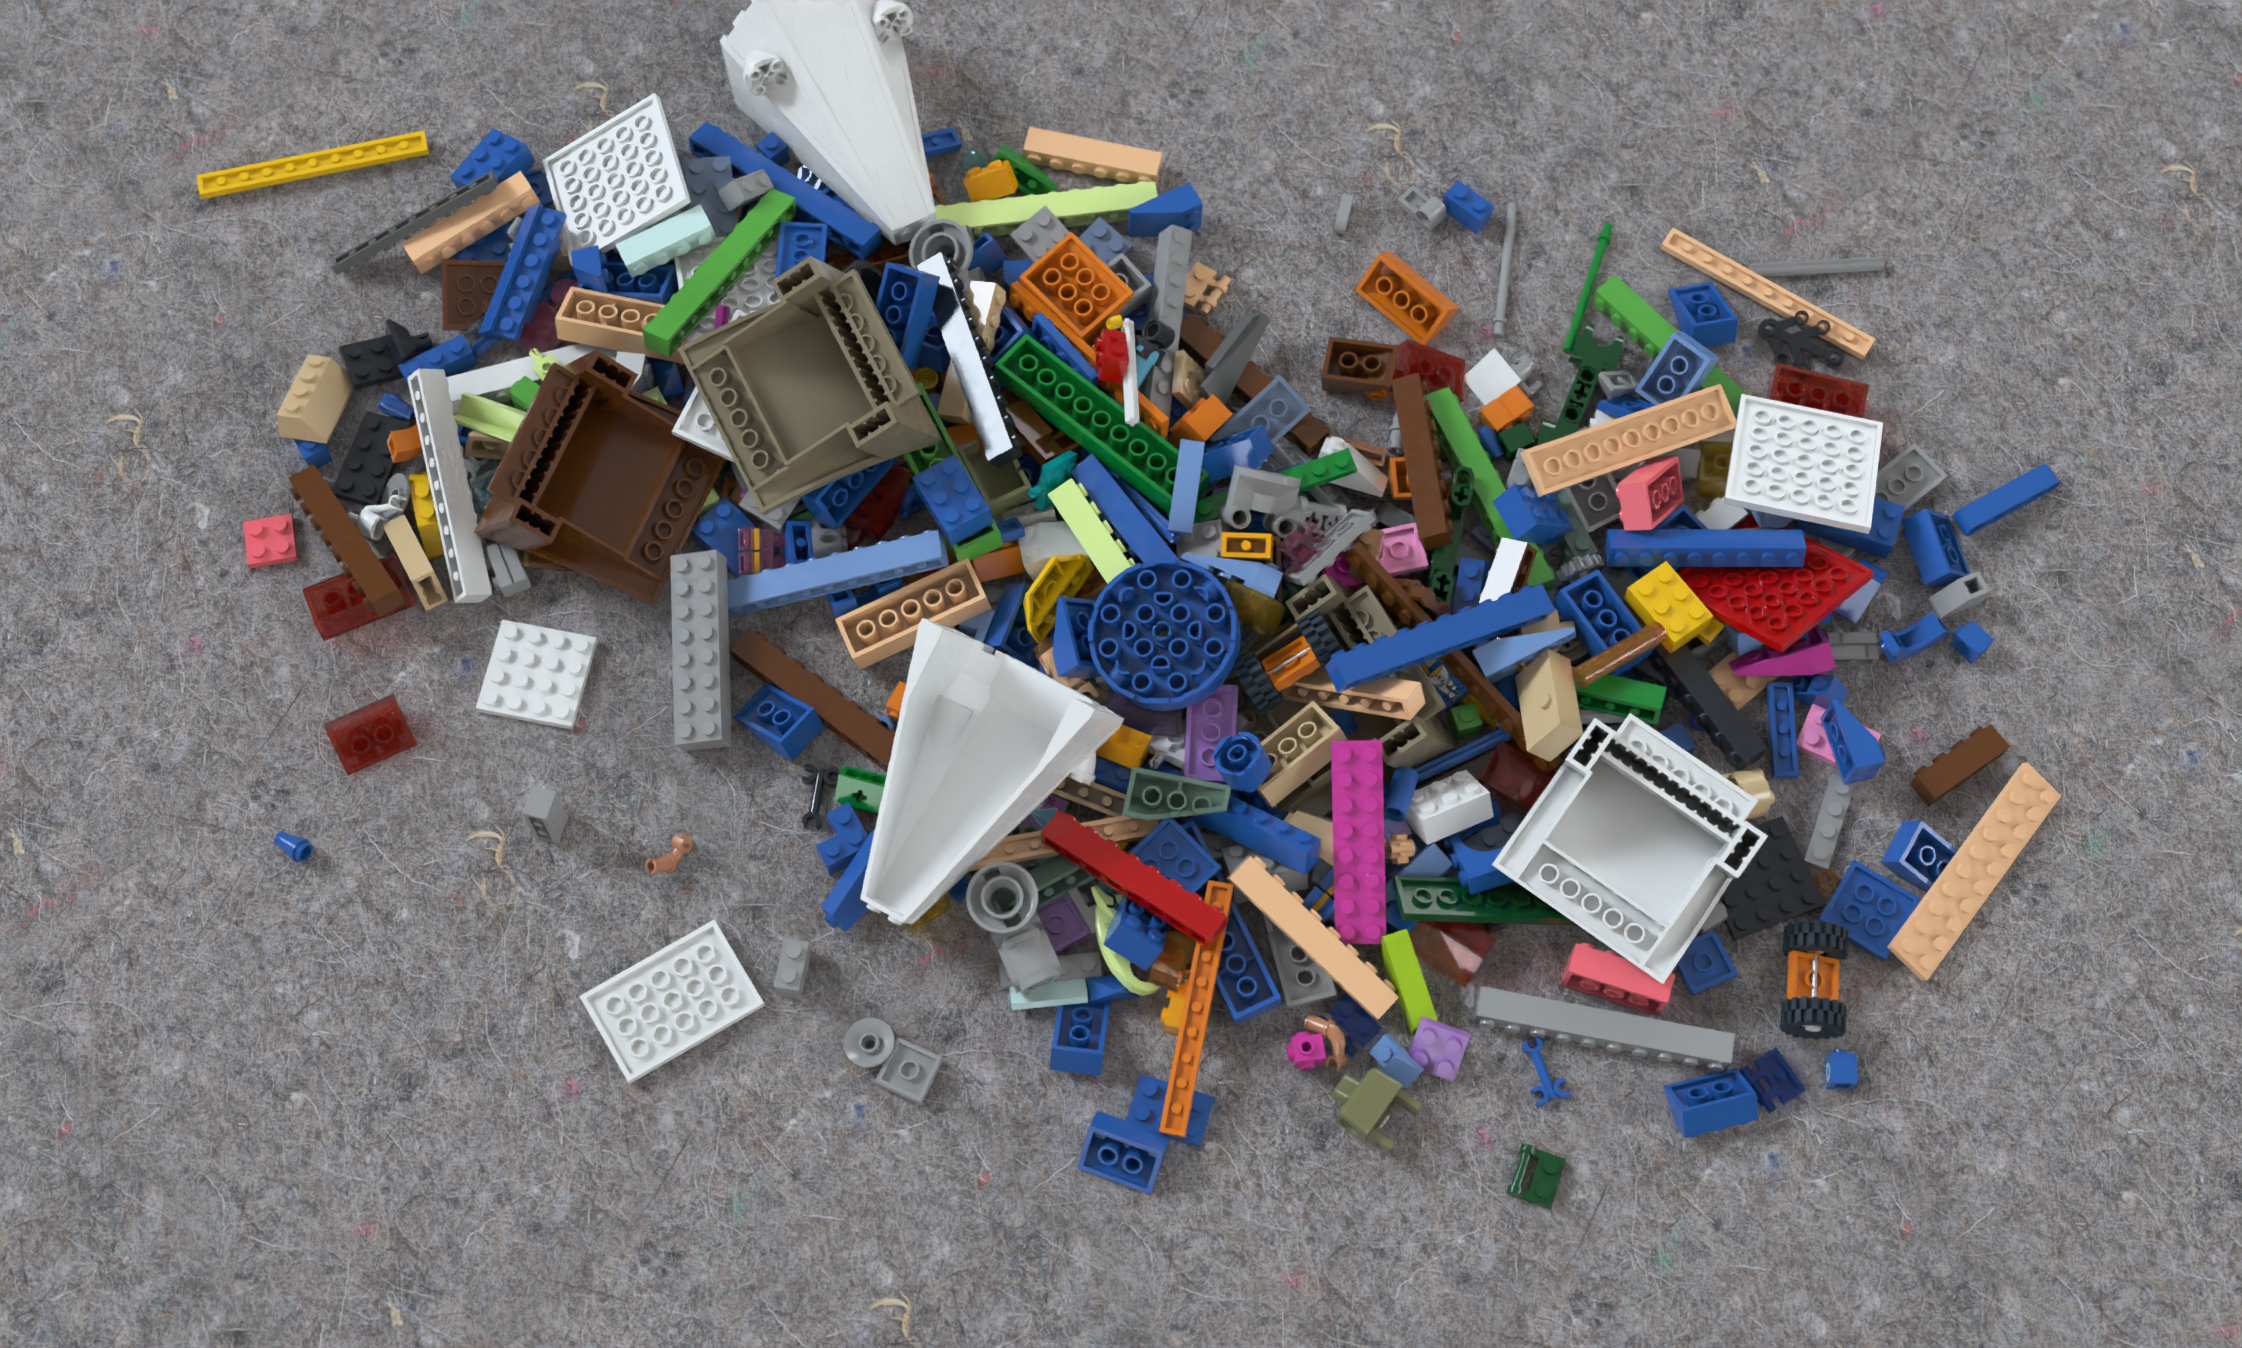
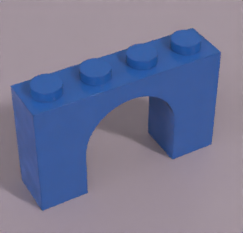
M1490 790L1494 817L1441 839L1444 850H1449L1450 852L1449 858L1453 864L1452 867L1459 870L1458 877L1461 885L1469 889L1470 895L1514 881L1492 865L1504 847L1493 851L1480 852L1468 848L1463 843V840L1469 834L1500 824L1499 806Z

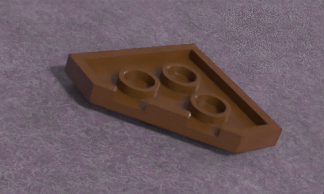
M441 260L442 330L467 331L487 312L507 261Z

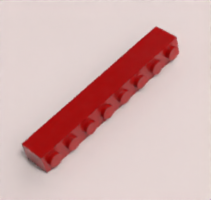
M1058 810L1042 830V844L1210 950L1227 926V916H1225L1222 909L1206 904L1200 895L1194 892H1187L1176 880H1168L1154 866L1150 865L1148 867L1141 863L1135 854L1131 852L1126 853L1113 840H1105L1100 837L1094 828L1081 825L1070 813L1064 814Z

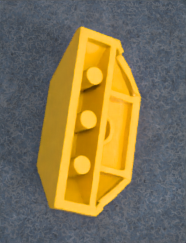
M427 471L409 475L410 493L427 559L443 557L445 554Z
M1085 554L1052 556L1026 592L1023 605L1027 628L1038 644L1041 645L1055 625L1058 598L1060 596L1074 598L1093 571L1094 567Z

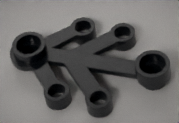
M1798 311L1795 316L1779 322L1772 318L1763 320L1758 327V334L1761 339L1770 343L1775 356L1774 362L1778 367L1786 366L1789 361V355L1782 351L1779 340L1788 343L1797 366L1796 373L1799 376H1807L1811 370V366L1805 361L1801 349L1823 358L1825 365L1830 369H1837L1842 365L1844 361L1842 351L1839 349L1827 350L1805 340L1817 335H1826L1831 327L1827 320H1820L1816 326L1793 334L1784 330L1795 325L1804 326L1807 324L1809 315L1806 311ZM1803 315L1805 316L1806 320L1800 322L1797 319V316ZM1819 325H1826L1827 330L1821 331ZM1772 326L1774 332L1768 333L1766 327ZM1836 354L1839 360L1833 361L1830 356ZM1784 356L1786 362L1780 363L1777 358ZM1801 365H1804L1807 367L1808 370L1806 372H1801L1799 370V367Z

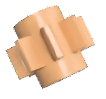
M1391 834V840H1387L1385 843L1387 859H1392L1393 864L1409 863V858L1415 855L1414 841L1407 839V834Z

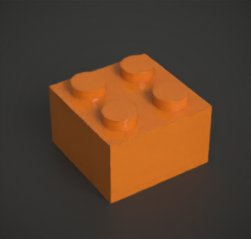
M1214 394L1207 400L1202 397L1169 429L1172 434L1167 438V442L1178 450L1181 439L1205 442L1233 414Z

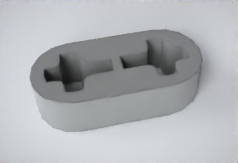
M1342 194L1334 226L1335 233L1345 235L1354 195Z

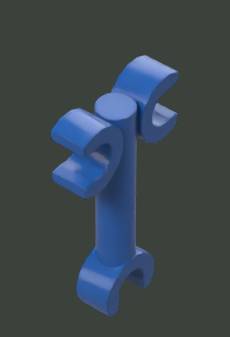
M1535 1037L1536 1048L1533 1049L1528 1046L1527 1041H1523L1522 1050L1525 1054L1531 1055L1542 1086H1535L1530 1091L1531 1094L1540 1093L1543 1096L1542 1100L1535 1103L1536 1107H1542L1548 1100L1555 1098H1568L1571 1092H1561L1558 1088L1559 1085L1565 1084L1566 1079H1557L1554 1085L1551 1081L1540 1053L1542 1047L1541 1039Z

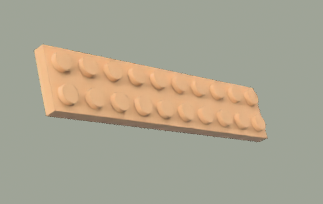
M1720 383L1529 448L1520 454L1538 497H1542L1735 429L1736 419Z
M2028 762L2020 765L1887 946L1921 981L1929 979L2061 797Z

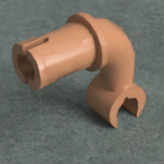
M1314 1015L1308 1016L1304 1024L1305 1029L1317 1034L1322 1033L1323 1038L1330 1040L1332 1044V1055L1326 1058L1327 1068L1336 1065V1063V1072L1345 1068L1348 1063L1347 1056L1344 1054L1346 1042L1339 1026L1336 1025L1334 1020L1326 1021Z

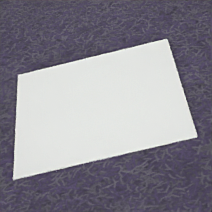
M1495 348L1463 377V380L1484 405L1499 398L1503 393L1521 381Z

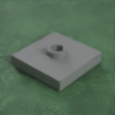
M897 1037L893 1052L884 1062L875 1080V1085L922 1105L944 1058Z

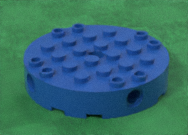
M1161 558L1143 564H1135L1113 578L1100 593L1094 604L1095 608L1088 625V642L1092 660L1112 690L1136 706L1158 711L1177 710L1192 706L1215 692L1227 679L1235 665L1241 642V628L1237 611L1222 584L1211 573L1194 563ZM1169 630L1167 637H1159L1161 632Z

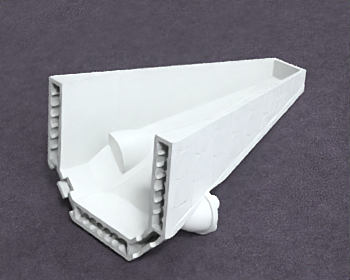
M751 0L752 3L746 12L741 10L734 20V29L729 36L724 34L720 40L737 107L768 134L773 131L788 145V151L854 208L863 218L870 223H875L881 229V234L894 245L911 240L921 227L936 220L937 217L902 36H907L912 32L913 14L911 9L906 4L896 0Z
M922 618L918 625L912 661L861 893V900L868 903L867 908L879 914L881 911L888 914V920L900 926L902 923L914 924L1039 806L1068 775L1080 783L1084 782L1090 785L1091 782H1094L1096 778L1094 775L1096 765L1095 751L1120 728L1124 721V718L1114 714L1110 709L1100 706V703L1016 658L998 650L993 655L992 653L995 648L972 639L958 630Z

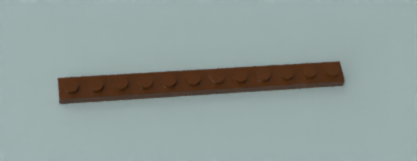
M1360 542L1347 552L1344 557L1348 560L1349 565L1363 576L1366 583L1376 590L1384 603L1389 605L1399 615L1403 623L1414 629L1421 622L1427 620L1430 623L1434 622ZM1461 650L1437 658L1449 669L1451 675L1466 687L1468 693L1482 704L1484 710L1496 719L1501 728L1506 733H1509L1517 742L1519 748L1534 760L1535 765L1548 774L1563 761L1559 755L1549 762L1527 751L1522 716Z

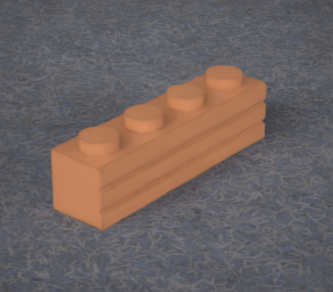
M1333 434L1330 435L1329 438L1339 437L1343 439L1344 442L1353 446L1372 464L1383 467L1388 449Z

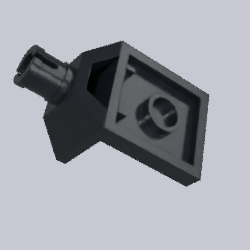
M388 319L385 325V336L339 346V353L355 390L403 378L398 365L414 358L418 352L433 349L428 332L410 336L407 328Z

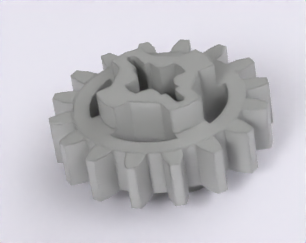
M1595 553L1591 556L1587 554L1584 557L1578 555L1571 558L1566 564H1563L1561 570L1555 572L1554 581L1558 589H1563L1596 570L1604 569L1605 564L1600 554L1597 555Z

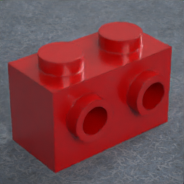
M1102 329L1100 338L1096 337L1094 343L1098 380L1122 384L1129 364L1126 333L1115 329Z

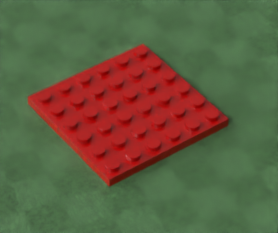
M1751 514L1733 529L1760 527L1753 514ZM1787 527L1775 528L1777 530H1791ZM1805 536L1804 540L1807 549L1803 567H1683L1676 572L1711 612L1713 617L1781 653L1873 578V570Z

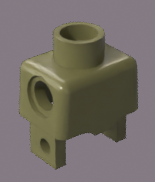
M1371 1068L1362 1080L1348 1071L1331 1095V1097L1344 1105L1338 1116L1340 1126L1361 1143L1365 1144L1368 1141L1386 1155L1391 1152L1395 1143L1379 1133L1377 1129L1383 1128L1388 1121L1389 1110L1393 1103L1396 1102L1414 1116L1420 1111L1422 1103L1403 1091L1402 1083L1377 1068Z

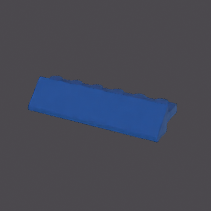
M540 203L528 207L478 332L479 335L497 340L502 338L518 342L524 325H530L562 243L559 236L567 218L564 212L545 208Z

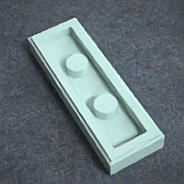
M1085 978L1051 982L1027 993H1016L1014 986L1009 987L1012 1010L1088 1003Z

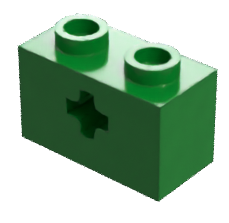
M845 765L838 775L834 802L841 803V805L849 802L851 807L864 809L870 814L879 813L886 776Z

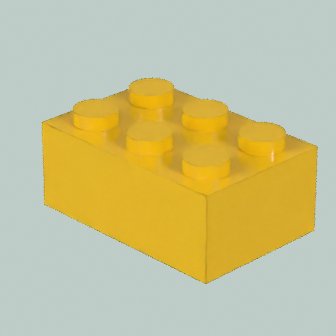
M1667 561L1630 585L1626 591L1625 601L1670 654L1709 628L1713 618L1711 612Z

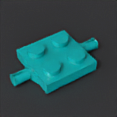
M1069 450L1042 465L1038 483L1028 490V495L1031 498L1037 496L1036 508L1044 511L1054 505L1048 494L1069 479H1073L1070 471L1080 464L1076 462L1077 453Z

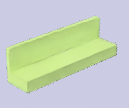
M466 392L462 394L460 411L454 418L455 423L511 442L526 412Z

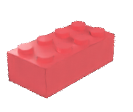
M1678 456L1648 459L1618 483L1616 495L1621 504L1620 521L1624 525V531L1652 530L1685 502Z
M1576 943L1568 957L1561 986L1658 1017L1668 1003L1675 974L1670 973L1662 984L1629 960L1620 957L1616 952H1603L1595 949L1591 944Z

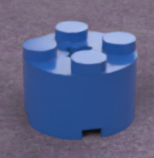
M1238 732L1239 735L1233 737L1229 735L1222 739L1216 746L1213 757L1215 759V767L1230 788L1250 793L1255 791L1258 785L1267 778L1272 769V762L1255 735L1249 732Z

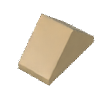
M474 430L468 434L464 456L502 460L511 442Z

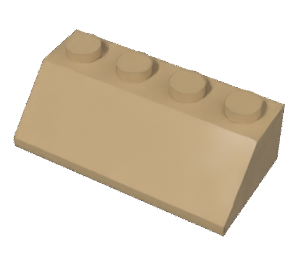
M307 355L276 415L280 437L327 444L354 390L347 371L332 358Z

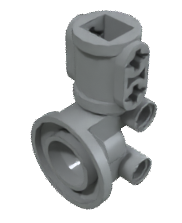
M939 219L925 224L917 231L909 249V260L912 268L918 269L917 265L940 252L945 256L955 252L953 260L958 268L955 272L964 284L965 289L962 291L966 297L971 281L986 282L985 275L980 267L970 271L967 270L972 261L973 245L975 244L973 233L968 225L962 227L954 221Z
M1234 465L1227 501L1219 507L1217 515L1224 523L1237 529H1243L1251 521L1249 512L1251 509L1268 513L1264 517L1263 526L1272 534L1287 539L1299 537L1300 534L1321 539L1336 525V522L1338 523L1347 514V509L1342 504L1329 506L1310 502L1306 497L1299 496L1300 479Z
M994 862L981 868L972 877L971 881L968 882L969 885L966 893L967 908L973 920L981 928L990 932L1016 993L1033 991L1059 978L1063 970L1036 912L1039 896L1032 876L1024 868L1015 864V862ZM1004 892L1010 893L1016 899L1013 909L1005 913L996 911L994 908L996 896Z

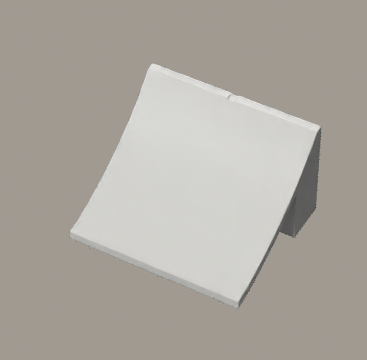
M1629 713L1617 732L1594 718L1492 865L1663 984L1732 879L1739 878L1768 836L1747 821H1744L1758 802L1757 799Z

